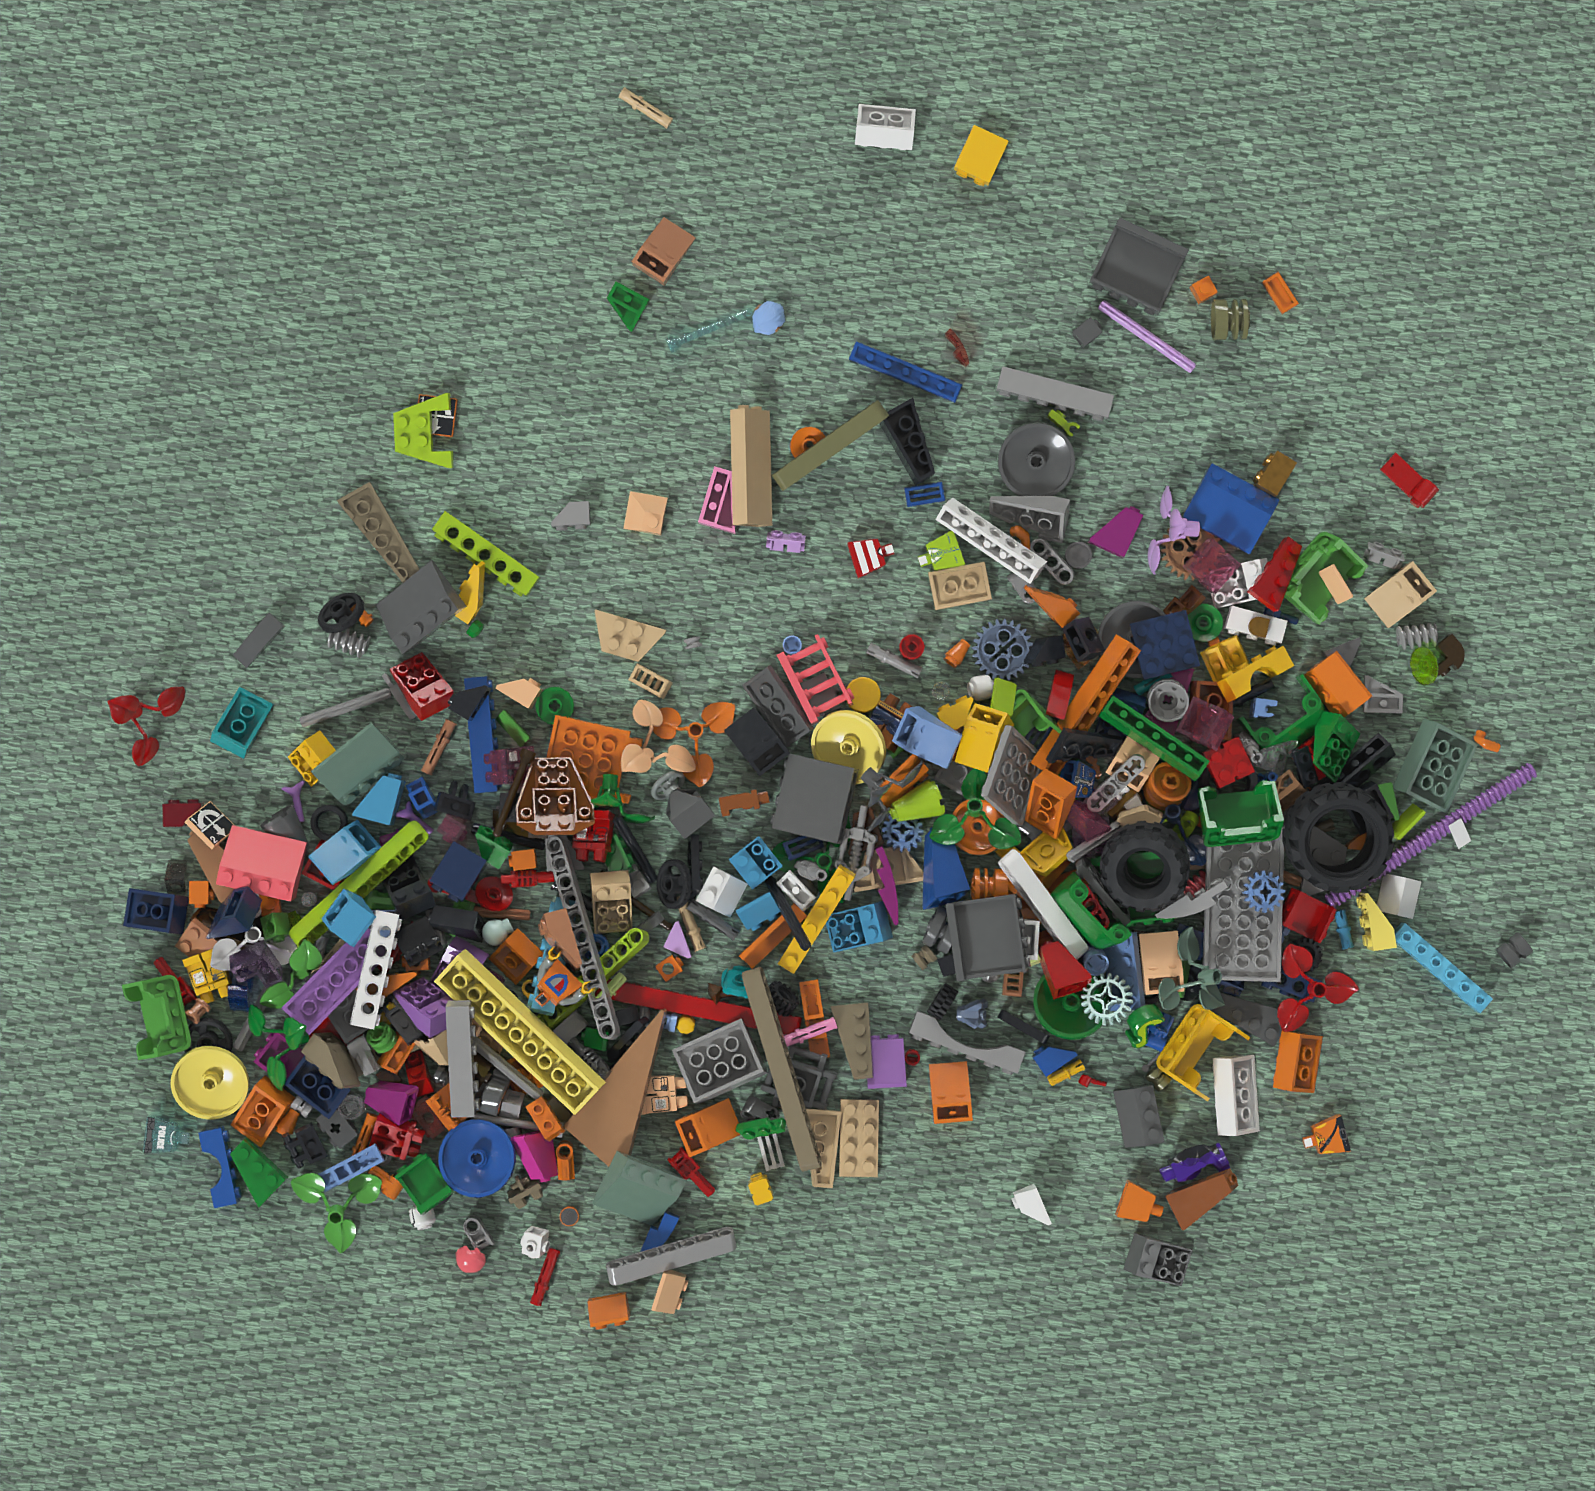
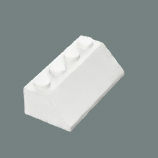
M1240 1055L1213 1058L1212 1068L1214 1073L1218 1135L1239 1136L1259 1132L1255 1056Z

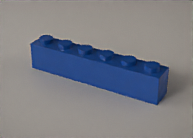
M488 676L464 678L465 690L486 685L492 688L490 692H493V682L489 680ZM490 693L474 719L468 721L474 793L499 791V787H502V778L497 774V768H500L499 756L496 757L495 749L499 748L498 738H494V730H497L496 718H492V711H495L494 699L490 698Z

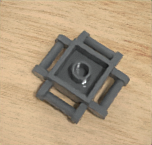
M795 1044L791 1045L789 1055L805 1107L826 1110L828 1106L827 1099L838 1073L824 1069L827 1054L822 1053L820 1055L798 1048ZM793 1055L819 1062L818 1067L792 1059ZM769 1068L765 1082L762 1083L760 1089L774 1094L771 1106L782 1109L776 1088L772 1086L773 1078ZM821 1076L826 1077L820 1099L815 1100L814 1097Z

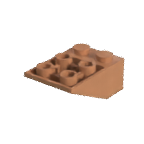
M663 217L631 261L632 265L665 286L696 237Z

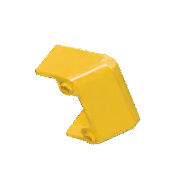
M1195 1004L1190 1008L1158 1056L1156 1064L1161 1071L1198 1096L1209 1101V1097L1196 1089L1200 1084L1201 1075L1193 1068L1214 1037L1225 1041L1232 1036L1234 1031L1247 1040L1250 1037L1211 1010L1204 1009L1201 1004Z

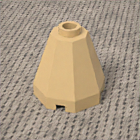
M447 1029L431 1038L424 1034L414 1042L438 1065H448Z

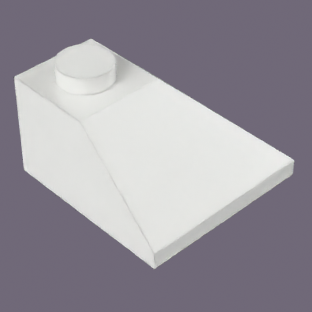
M1034 1184L1013 1192L1014 1198H1012L1015 1209L1019 1208L1021 1213L1046 1225L1052 1224Z

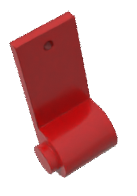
M1396 452L1380 469L1411 499L1410 503L1416 508H1424L1439 491L1435 484L1426 478H1422Z

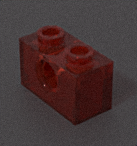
M427 1094L415 1104L411 1119L416 1123L419 1122L423 1127L421 1130L425 1131L427 1138L431 1137L434 1139L446 1127L426 1103V1100L431 1097ZM425 1113H431L434 1116L433 1122L425 1121Z

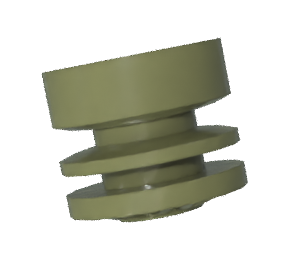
M1226 299L1213 300L1211 305L1212 339L1226 340L1228 331H1231L1233 340L1238 338V332L1240 339L1246 340L1250 327V311L1248 310L1247 300L1241 299L1239 308L1237 299L1232 300L1231 308H1228Z

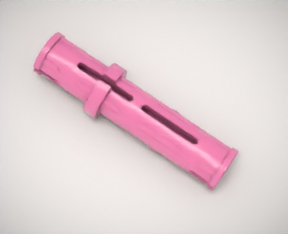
M831 1017L801 1030L799 1028L795 1029V1032L784 1036L786 1045L788 1047L796 1043L802 1044L804 1040L837 1029L834 1017Z

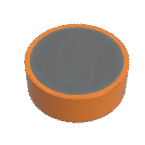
M572 1206L563 1208L560 1213L562 1224L565 1226L575 1225L579 1220L578 1210Z

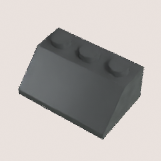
M1151 1083L1113 1091L1125 1148L1165 1142L1155 1093Z

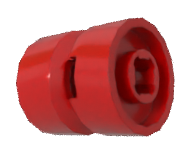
M910 634L901 640L899 651L903 658L915 660L922 655L925 645L921 637Z

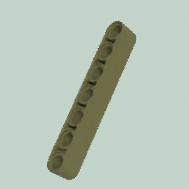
M876 400L771 476L782 491L786 490L882 422L889 414L879 400Z

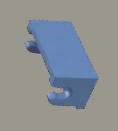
M1261 698L1251 699L1249 718L1272 717L1274 714L1267 713L1268 708L1265 707L1277 706L1278 701Z

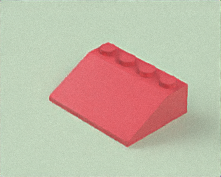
M232 825L220 862L216 884L234 889L248 886L256 894L291 902L297 896L307 842Z

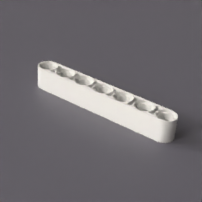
M1011 849L998 861L1000 868L1054 941H1059L1078 960L1089 949L1087 944L1021 854L1015 849Z

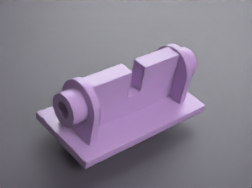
M774 530L767 533L766 548L783 551L784 545H787V552L800 553V551H804L806 536L798 532L783 534L782 531Z

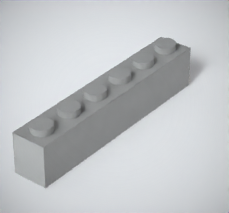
M1004 366L1001 369L996 391H999V395L1004 397L1014 395L1018 396L1020 401L1029 402V399L1037 401L1036 404L1039 406L1047 407L1048 404L1053 405L1056 410L1066 412V409L1072 410L1074 415L1082 417L1085 414L1091 415L1092 419L1097 421L1108 419L1114 395Z
M471 1000L447 1001L445 1009L451 1117H475L476 1110L480 1108L479 1099H476L479 1082L475 1080V1074L478 1073V1064L474 1062V1055H477V1045L473 1044V1037H476V1026L472 1025V1018H475V1007H471Z

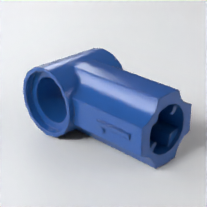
M1161 1012L1165 1018V1021L1161 1024L1169 1032L1175 1017ZM1148 1030V1043L1146 1046L1162 1052L1168 1036L1162 1038Z

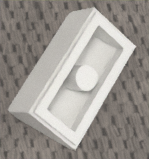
M791 870L776 883L802 911H805L816 899Z

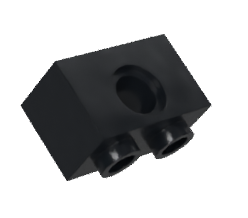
M1090 617L1074 619L1062 628L1078 662L1092 660L1105 651Z

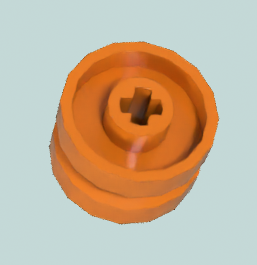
M1163 762L1153 769L1144 783V797L1151 806L1165 811L1168 805H1179L1191 789V779L1167 762Z

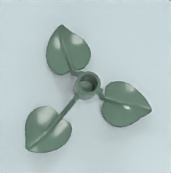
M1188 927L1178 939L1177 950L1179 957L1182 961L1188 960L1190 965L1203 970L1198 974V981L1176 987L1173 979L1164 978L1160 982L1158 990L1161 1006L1165 1010L1176 1008L1180 1001L1177 990L1201 984L1199 999L1204 1009L1212 1010L1225 1006L1216 985L1220 984L1222 980L1221 972L1219 969H1209V966L1193 962L1198 958L1200 950L1193 927Z

